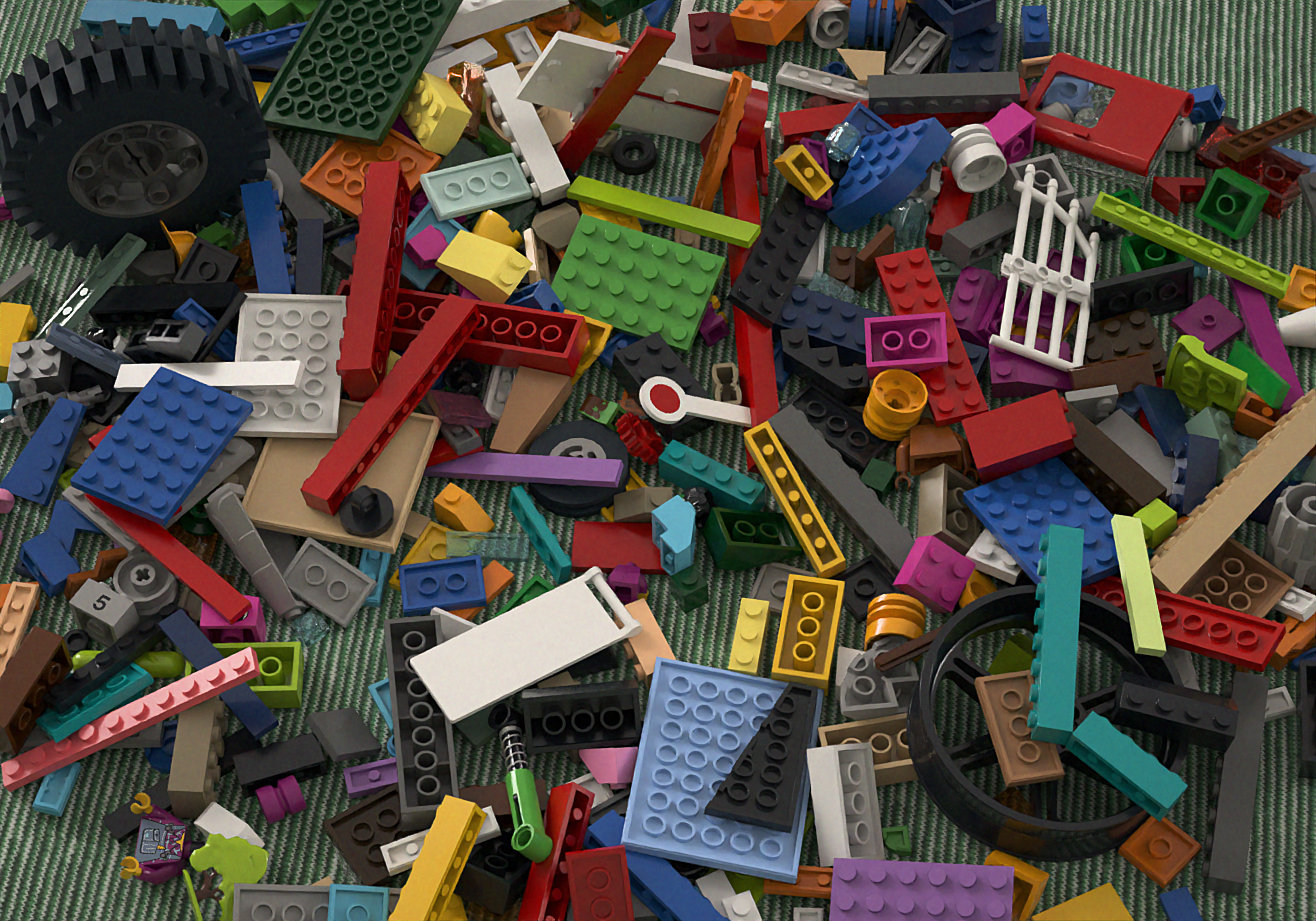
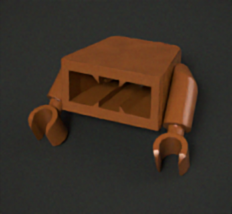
M922 418L918 425L910 428V436L904 437L897 448L896 467L899 477L895 480L896 492L898 493V484L901 482L907 483L908 493L910 492L911 480L907 477V472H910V476L921 475L943 463L956 471L962 470L963 466L964 472L962 475L965 477L966 475H971L973 482L976 483L979 473L971 467L973 460L968 441L957 432L952 431L949 425L936 427L932 418Z

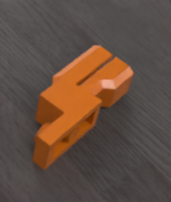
M1316 612L1305 622L1285 614L1282 624L1286 625V634L1268 664L1280 672L1291 660L1312 648L1316 643ZM1238 665L1235 667V670L1238 672L1248 673L1251 670Z

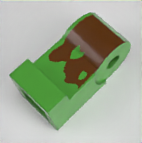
M591 393L588 394L578 411L579 414L589 421L607 426L618 436L620 435L617 432L618 427L616 425L613 426L611 422L616 414H620L621 417L627 412L619 404L605 399L602 400Z

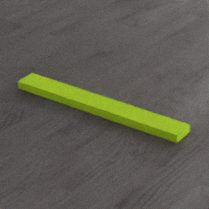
M580 175L567 190V197L745 248H750L761 233L760 225Z
M1100 191L1091 210V214L1281 300L1286 294L1292 277Z

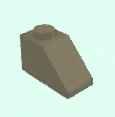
M641 487L614 495V522L652 523V511L672 499V487Z

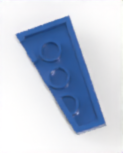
M59 397L1 482L0 488L8 490L12 495L48 507L87 407Z

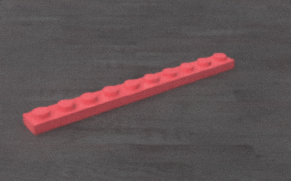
M252 647L246 648L91 721L58 743L51 740L2 763L4 787L10 792L261 675L256 651Z

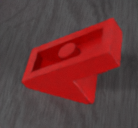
M1153 177L1151 197L1172 214L1178 216L1180 201L1200 202L1205 190V178Z

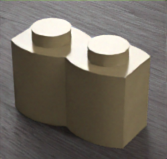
M733 362L714 364L712 367L713 399L719 402L742 406V393L738 386L737 367ZM718 421L721 426L732 425L731 423Z

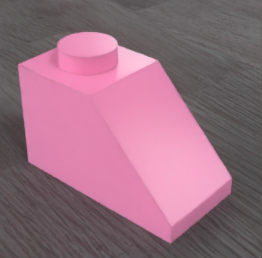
M638 747L579 749V756L598 784L610 783V789L628 788V783L633 781Z

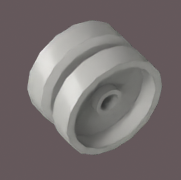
M146 551L138 552L134 556L129 555L117 566L113 577L115 590L118 594H126L134 600L140 622L148 620L169 603L176 605L179 603L180 589L176 577Z

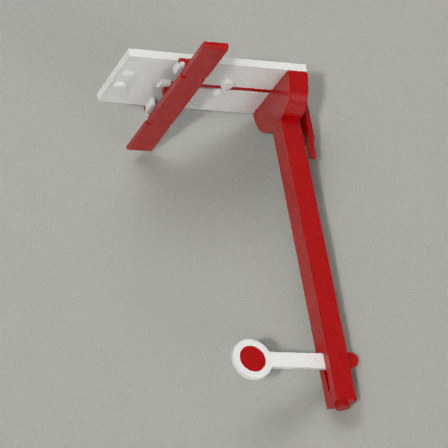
M646 26L630 49L557 31L516 89V99L571 112L570 121L575 122L573 130L571 129L555 152L563 169L569 168L574 174L612 123L699 143L702 157L705 160L732 74L664 58V54L675 41L676 33L651 26ZM752 80V90L746 98L744 115L738 123L736 140L731 145L728 154V165L723 170L721 180L725 216L757 224L761 228L757 181H759L760 196L767 197L769 167L766 136L763 129L768 110L767 83ZM756 240L750 248L727 243L731 289ZM733 305L742 406L686 395L683 389L673 380L656 376L649 378L640 389L639 398L643 409L654 420L664 424L676 423L686 414L744 426V432L766 422V420L779 412L771 328H767ZM745 445L747 471L762 476Z

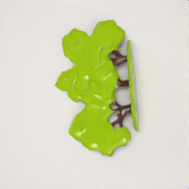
M220 833L215 835L209 834L206 845L194 850L190 856L191 866L197 872L205 875L200 890L193 888L188 871L182 870L196 921H203L198 904L208 897L216 900L221 906L222 916L217 921H233L234 883L257 884L267 870L268 851L257 845H251L247 840L239 836L226 839ZM213 867L214 871L211 875H208L207 869ZM217 874H221L223 878L221 884L210 891L209 887L213 886L210 881ZM220 891L224 896L219 898L214 896V894Z

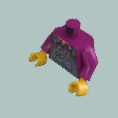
M138 793L134 798L140 801L142 806L133 803L131 811L134 814L145 812L146 816L141 817L135 856H127L123 859L120 865L128 868H124L120 875L125 880L135 875V878L138 880L160 885L177 875H183L182 870H186L188 858H190L194 850L204 847L205 842L191 841L187 825L155 804L150 805L151 800L146 793Z

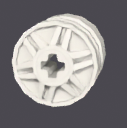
M971 124L951 133L953 139L942 157L951 170L958 187L964 192L974 193L986 190L999 182L1006 172L1007 163L1000 148L997 147L990 130L981 124Z

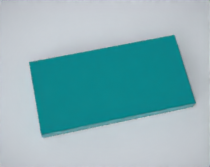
M132 662L62 715L51 710L36 719L35 722L43 733L55 743H58L154 683V680L150 673Z

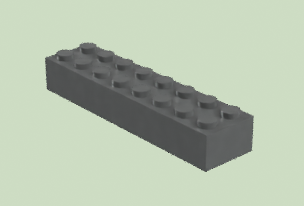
M440 615L385 619V646L402 831L430 829L436 818V811L442 804L445 795L459 798L452 724L410 665V659L443 643Z

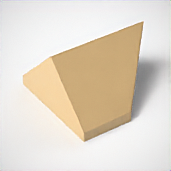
M836 48L858 79V85H867V75H884L886 52Z

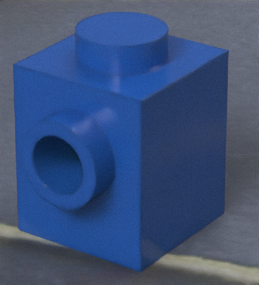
M1217 84L1188 91L1195 98L1193 109L1188 116L1192 124L1221 118L1226 102Z

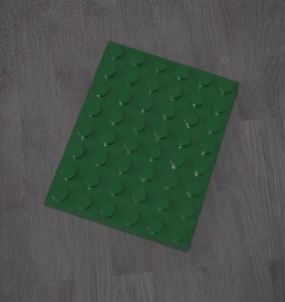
M321 0L260 102L266 127L381 147L463 0Z

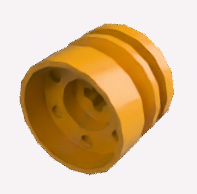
M888 369L879 373L873 381L862 417L865 426L877 437L888 441H902L904 437L910 436V428L918 425L927 402L928 392L926 385L918 376L906 370Z
M884 594L874 598L869 603L867 610L864 651L870 650L876 641L894 635L907 637L908 642L924 635L926 619L924 605L917 599L904 594ZM922 655L913 658L914 663H916L922 657Z

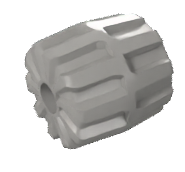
M1302 482L1297 486H1288L1281 492L1280 497L1276 499L1268 520L1263 559L1294 579L1295 584L1293 586L1299 589L1305 584L1310 589L1316 590V484L1311 482Z

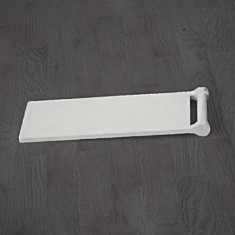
M594 566L582 576L411 658L410 665L450 723L454 724L625 638L640 634L643 626L637 619H633L603 579V573L600 568ZM587 584H594L625 625L622 629L619 630L587 587Z

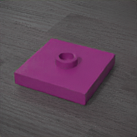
M1210 293L1171 319L1170 323L1182 336H1195L1204 342V350L1209 355L1241 334L1246 328L1245 323Z

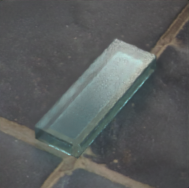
M446 531V559L481 555V561L528 562L529 534Z

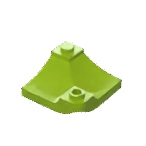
M1181 336L1170 353L1163 388L1175 390L1180 403L1197 412H1201L1208 406L1225 412L1229 418L1235 420L1238 407L1248 391L1252 392L1246 389L1248 373L1207 354L1204 350L1205 343L1195 336Z

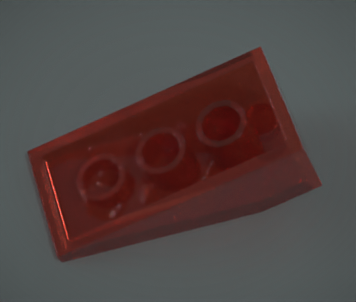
M1223 121L1197 150L1195 156L1214 172L1217 169L1228 167L1270 191L1271 193L1261 211L1279 220L1302 193L1297 182L1299 175L1308 174L1311 169L1271 147L1236 162L1217 150L1220 141L1242 131Z

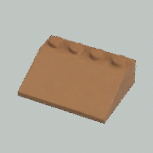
M1229 536L1176 594L1264 619L1295 584V580Z

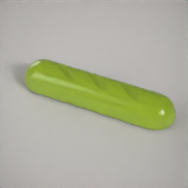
M84 650L76 653L72 659L74 664L72 670L75 671L82 668L93 660L97 654L104 651ZM147 651L134 661V663L150 673L152 678L177 677L185 669L183 656L174 651Z

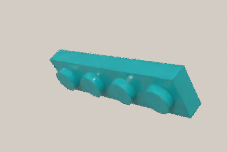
M521 485L511 488L508 507L556 583L559 585L567 582L570 569L572 568L569 555L565 554L559 546L557 536L551 533L544 516L538 513L532 497L526 494Z

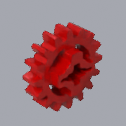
M626 412L615 424L618 427L617 432L621 434L620 440L625 444L628 452L633 457L639 456L644 463L647 461L649 465H655L664 451V445L660 443L662 441L661 437L657 435L654 426L649 421H642L638 415L634 416L632 412Z

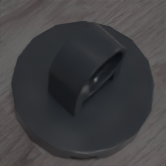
M367 485L360 486L355 491L349 493L340 504L339 515L341 525L348 534L353 536L371 535L372 538L380 536L391 527L394 521V507L391 498L387 493L377 488H370Z

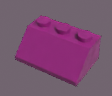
M971 266L962 269L949 304V310L961 340L989 349V345L976 331L1000 282L988 270Z

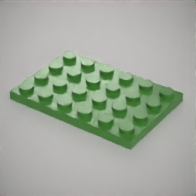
M582 214L551 288L567 310L613 326L612 330L639 339L659 332L671 349L689 354L727 261L722 256Z

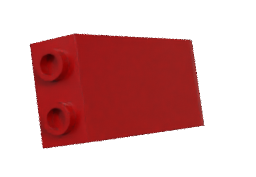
M1056 389L961 420L982 485L1029 468L1075 448L1073 438L1077 437L1073 421L1067 423L1065 413H1068L1069 410L1065 398H1059Z

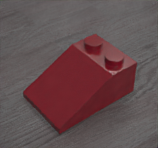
M714 11L688 14L693 65L708 69H719L767 63L766 44L737 40L730 14Z

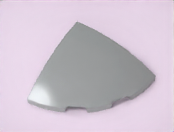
M894 635L876 641L870 650L866 651L863 655L859 653L852 660L840 688V709L842 715L857 720H867L907 713L912 689L915 682L919 681L914 660L911 659L884 673L876 669L874 662L877 656L907 643V637Z

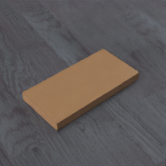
M1031 670L976 678L974 681L975 688L1006 787L1063 779L1065 772L1055 743L1031 740L1032 728L1027 727L1029 712L1033 710V702H1029L1031 685L1035 684L1034 676H1031Z

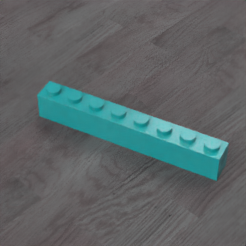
M1050 524L1046 534H1041L1039 551H1043V558L1039 560L1037 575L1042 577L1041 583H1038L1036 589V600L1040 601V608H1037L1035 611L1034 625H1038V633H1035L1032 650L1037 651L1036 659H1033L1031 665V676H1035V684H1032L1030 688L1029 702H1033V710H1030L1027 727L1032 728L1031 740L1066 745L1073 733L1084 529Z

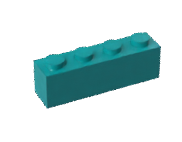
M675 440L670 442L658 458L659 477L683 489L692 486L708 488L714 497L715 504L720 508L761 511L765 505V485Z
M1094 711L1072 733L1065 748L1159 822L1179 801L1188 787L1178 774L1170 772L1159 763L1155 756L1146 753L1135 744L1132 738L1123 735L1105 717L1099 716Z

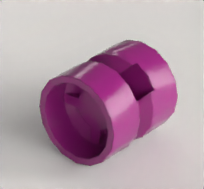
M293 775L279 780L276 788L269 785L255 790L257 800L269 825L281 821L285 817V812L295 815L307 809L300 787Z

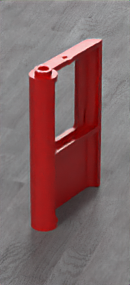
M1059 52L1051 58L1049 67L1023 109L1036 118L1034 140L1147 177L1149 165L1178 116L1183 118L1189 116L1193 109L1195 98L1192 93ZM1064 74L1116 91L1095 127L1087 128L1036 111L1055 77H1060Z

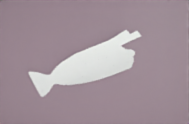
M682 0L679 15L672 29V32L676 33V38L667 50L666 58L693 65L688 14L709 11L706 9H702L699 12L692 11L696 0Z

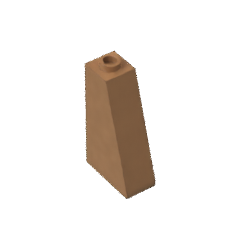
M519 366L490 446L491 453L527 455L533 442L546 430L571 396L573 386L570 376Z

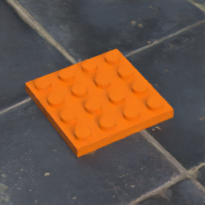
M391 128L381 147L338 139L300 180L302 188L358 220V215L362 213L363 209L361 195L365 193L364 175L368 173L369 163L400 161L412 197L422 186L419 180L421 174L434 172L442 164L441 156L424 149L422 145Z

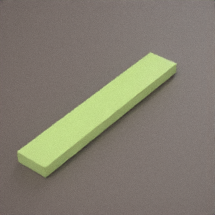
M1114 514L1111 524L1135 653L1163 657L1166 652V646L1141 518Z

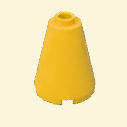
M484 210L471 232L472 234L510 246L515 250L524 243L520 233L517 230L512 232L508 227L510 223L492 210H487V212Z

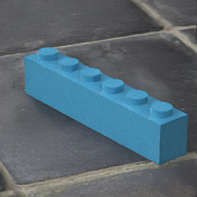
M88 0L79 19L89 35L104 36L102 21L115 19L120 34L126 35L130 34L132 17H146L151 33L155 34L162 18L176 21L180 35L189 24L201 27L205 40L213 34L220 37L226 24L218 8L130 0Z

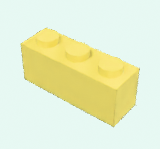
M749 598L741 599L728 671L759 677L770 619V601Z

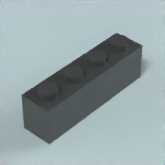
M1008 201L1000 206H995L988 212L979 214L969 221L963 222L953 229H948L942 237L943 243L940 253L964 269L1013 244L1019 207ZM1030 215L1028 217L1026 234L1033 218Z

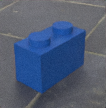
M1046 5L1021 7L1020 35L1023 60L1049 55L1050 38Z
M50 529L21 545L20 560L49 598L64 591L69 574L81 572L77 559L67 553L63 541L58 536L55 537Z

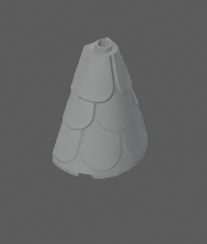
M225 484L207 498L209 503L204 504L209 520L232 550L234 557L250 575L252 584L278 617L286 618V621L302 616L301 612L309 608L310 605L290 592L282 577L283 572L298 553L294 535L254 527L241 504L242 501L239 500L246 495L243 485Z

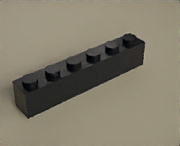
M228 281L110 286L88 312L98 327L109 325L112 327L151 326L155 319L176 320L172 317L174 312L191 298L219 321L240 289L236 282ZM240 309L230 323H237Z

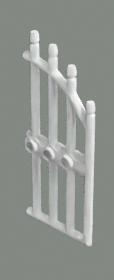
M1028 164L1025 169L1024 181L1016 180L1014 184V190L1022 194L1012 255L1004 254L1001 265V275L1008 279L1000 336L993 334L989 344L1068 373V368L1083 365L1091 308L1090 283L1094 282L1100 238L1098 233L1093 232L1088 243L1077 222L1080 205L1077 199L1071 200L1068 213L1056 202L1058 189L1056 179H1050L1046 195L1033 188L1035 166ZM1031 198L1044 206L1036 264L1022 258ZM1054 215L1066 226L1060 273L1046 266ZM1075 241L1086 258L1084 281L1075 279L1070 275ZM1018 282L1029 285L1032 288L1024 345L1010 340ZM1042 291L1051 293L1056 297L1048 354L1034 349ZM1066 300L1080 304L1072 363L1058 358Z

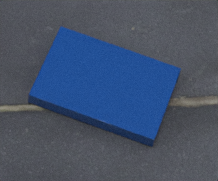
M481 555L398 566L404 617L430 614L431 609L435 607L444 611H454L487 606Z

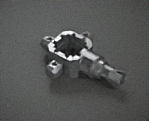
M31 377L20 380L19 384L21 393H25V396L18 398L13 406L16 416L8 415L0 420V424L4 432L17 430L16 427H20L21 433L32 438L38 428L29 429L22 406L46 399L51 411L59 397L85 406L103 402L104 397L103 394L95 396V394L102 392L99 385L77 393L76 391H64L51 395L43 390L36 392L35 389L38 388L35 381Z

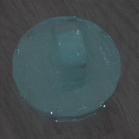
M908 196L899 204L897 210L891 209L884 215L880 214L878 218L892 223V227L895 229L894 240L898 245L913 247L915 246L913 243L915 241L919 242L926 232L929 213L926 212L925 207H928L923 198Z

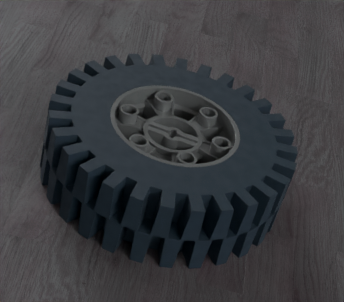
M132 17L130 34L121 35L115 19L102 21L104 38L92 41L85 26L72 31L75 48L68 50L55 38L45 44L48 63L31 53L22 61L25 76L14 72L9 74L5 79L7 93H0V184L7 209L12 210L14 221L19 227L27 225L30 237L39 241L46 236L49 247L59 252L70 243L74 256L86 258L94 245L97 244L101 260H103L127 232L142 238L145 242L155 241L158 251L171 249L170 243L160 225V220L169 232L189 231L196 235V224L198 223L206 228L216 221L222 225L220 211L235 217L243 210L240 196L242 197L240 185L255 183V179L265 178L267 173L265 159H270L271 153L268 142L269 135L251 74L247 65L242 64L240 54L234 48L227 50L223 39L216 34L205 40L202 28L189 24L180 35L175 20L162 18L155 34H152L146 17Z

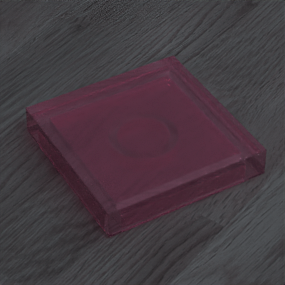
M428 390L426 399L440 422L490 428L492 418L478 396Z

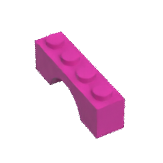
M430 224L407 242L404 253L419 270H441L435 263L449 244L446 242L444 234ZM453 279L458 287L459 297L483 301Z

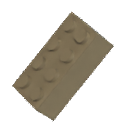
M219 694L179 713L167 789L176 818L198 819L211 802L217 803V792L214 791V785L219 783L221 768L217 763L218 757H223L224 740H221L222 732H227L228 716L224 715L225 703L220 701Z

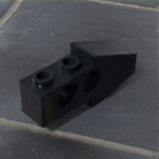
M155 319L150 328L134 331L123 353L136 364L189 363L207 333L190 320Z

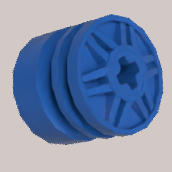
M852 0L848 46L865 47L869 36L873 37L874 48H878L881 37L884 38V49H890L897 24L895 0H888L887 9L883 8V0H877L875 8L871 7L870 0Z

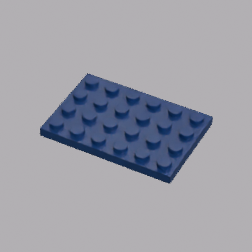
M161 366L71 478V486L165 526L254 410L253 404Z
M1058 456L963 493V502L1036 585L1041 583L1042 577L1037 575L1039 560L1043 558V551H1039V541L1041 534H1046L1050 524L1084 529L1081 588L1120 572L1111 524L1113 515Z

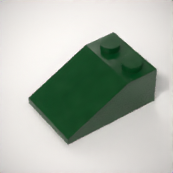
M713 507L702 529V534L716 569L743 571L795 557L802 553L797 537L783 513Z

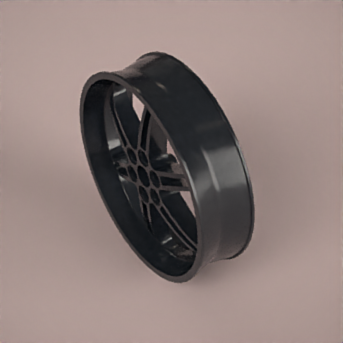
M1037 585L1005 588L980 597L963 607L947 621L933 640L926 655L922 671L918 676L919 681L915 682L907 707L906 738L914 770L921 785L938 809L967 835L994 850L1021 859L1051 863L1079 861L1107 853L1122 845L1151 815L1133 801V804L1124 810L1100 820L1074 823L1063 822L1057 817L1058 780L1046 781L1047 820L1042 818L1041 782L1029 784L1031 816L1019 813L987 796L962 774V772L999 763L995 749L954 761L994 747L990 733L956 747L943 746L936 733L933 711L935 693L940 681L944 679L952 680L981 706L974 681L978 677L991 676L990 673L969 660L962 653L961 646L978 636L1003 629L1019 628L1027 629L1033 635L1038 633V625H1034L1035 611L1037 608H1040V601L1036 600ZM1081 592L1079 640L1102 651L1126 672L1184 687L1180 674L1167 652H1165L1163 657L1135 653L1129 615L1125 611L1103 599ZM1033 650L1032 661L1034 658L1036 659L1037 651ZM1117 684L1075 699L1073 732L1091 713H1086V710L1115 698ZM1114 702L1093 711L1099 716L1108 719L1112 717ZM1158 735L1156 758L1170 772L1178 774L1185 759L1189 743ZM1055 744L1061 763H1065L1088 777L1121 792L1065 748L1066 745Z

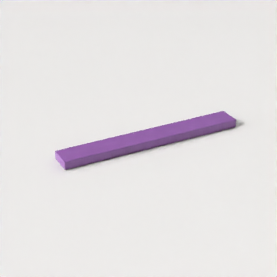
M477 452L426 467L423 476L617 488L624 465L622 460Z

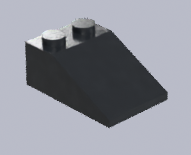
M500 829L501 835L478 843L471 850L453 893L465 901L474 902L487 908L490 912L504 915L516 903L525 889L533 861L513 849L511 845L513 834Z

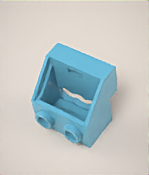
M676 495L652 511L653 543L660 550L661 567L670 576L693 564L695 550L696 511L690 502H685L679 495Z

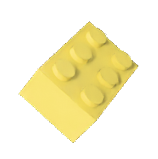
M422 72L400 112L402 118L424 149L450 157L472 116V113L448 80L426 72Z

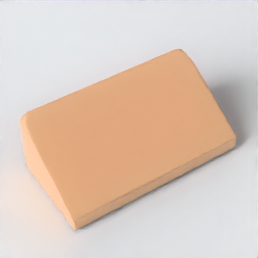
M1054 55L1021 60L1017 65L1020 78L1027 79L1043 76L1045 67H1049L1050 60Z

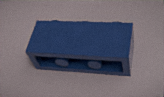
M1187 434L1177 439L1174 445V456H1176L1175 468L1171 474L1173 491L1169 499V507L1177 512V519L1182 516L1188 517L1198 505L1201 506L1207 500L1205 497L1215 488L1219 439L1195 434Z

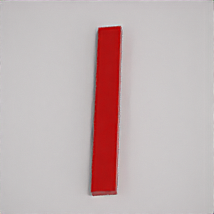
M86 493L84 495L87 502L230 625H233L252 608L251 602L160 524Z

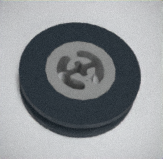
M575 420L555 425L538 436L527 454L622 460L624 467L617 488L528 482L535 500L543 508L559 516L583 518L599 514L602 508L606 507L609 509L614 505V495L625 492V487L629 484L630 467L626 446L613 430L600 423Z

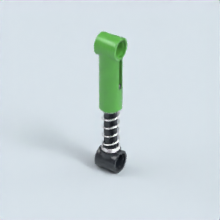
M500 703L491 711L488 724L497 731L498 737L502 742L501 747L504 751L503 757L505 758V766L507 768L505 783L515 829L511 845L513 849L533 862L540 863L550 855L553 841L545 834L534 776L530 770L526 769L528 763L524 761L527 757L523 752L525 746L521 744L522 736L526 732L524 715L508 704Z

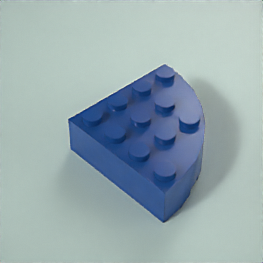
M933 117L919 120L910 125H903L890 131H883L877 135L864 137L858 144L859 148L855 156L849 162V168L845 176L839 182L840 186L832 197V206L827 210L826 214L844 233L857 230L869 224V218L877 213L884 215L905 199L927 177L928 174L925 171L933 161L935 163L939 162L953 136Z

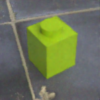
M1158 498L1133 515L1135 518H1141L1145 543L1152 549L1171 536L1170 534L1177 528V512Z

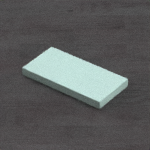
M514 152L421 174L419 179L438 221L531 199L533 195Z

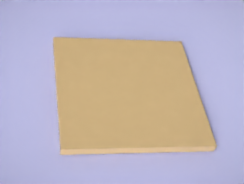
M341 399L338 438L341 437L350 421L363 408L364 403ZM412 412L353 490L355 491L362 485H367L370 488H377L387 493L391 498L394 507V521L391 527L378 537L350 535L341 525L339 510L333 517L307 506L300 490L304 481L315 471L320 460L328 454L336 439L267 437L241 504L254 527L395 554L441 425V417Z

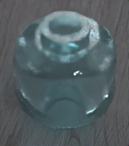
M846 122L836 124L824 141L828 150L827 155L838 162L841 159L851 160L862 143V139L859 136L861 134L855 126Z

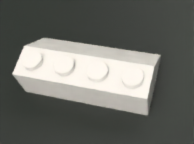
M871 742L806 749L820 867L833 866L834 858L885 860Z

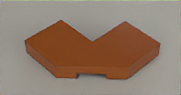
M120 547L99 551L94 570L69 574L63 592L66 599H72L89 578L98 583L105 582L110 577L113 578L119 563L128 556L126 549Z

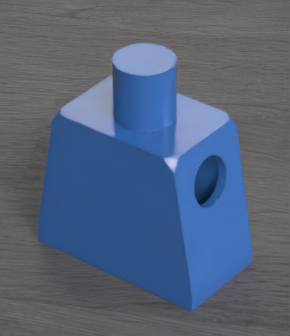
M545 279L512 292L505 303L506 305L563 313L565 310V306Z

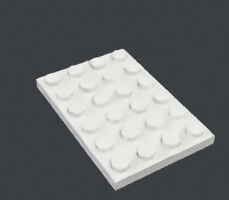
M245 293L248 297L240 308L235 362L301 361L305 368L299 389L232 390L231 395L251 402L254 409L234 436L337 439L342 378L337 375L336 361L340 359L341 355L339 340L344 336L342 320L343 317L347 316L346 296Z

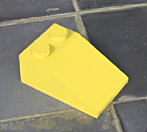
M461 229L435 263L437 267L481 300L500 304L506 302L533 264L510 246Z

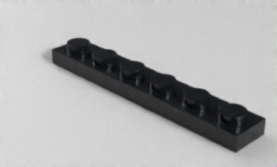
M174 603L163 606L159 612L148 620L141 622L137 628L126 636L119 638L115 644L104 652L97 654L85 666L75 670L63 682L52 687L48 693L41 697L44 705L62 715L165 639L166 636L159 629L158 623L179 609H182L190 618L188 610Z

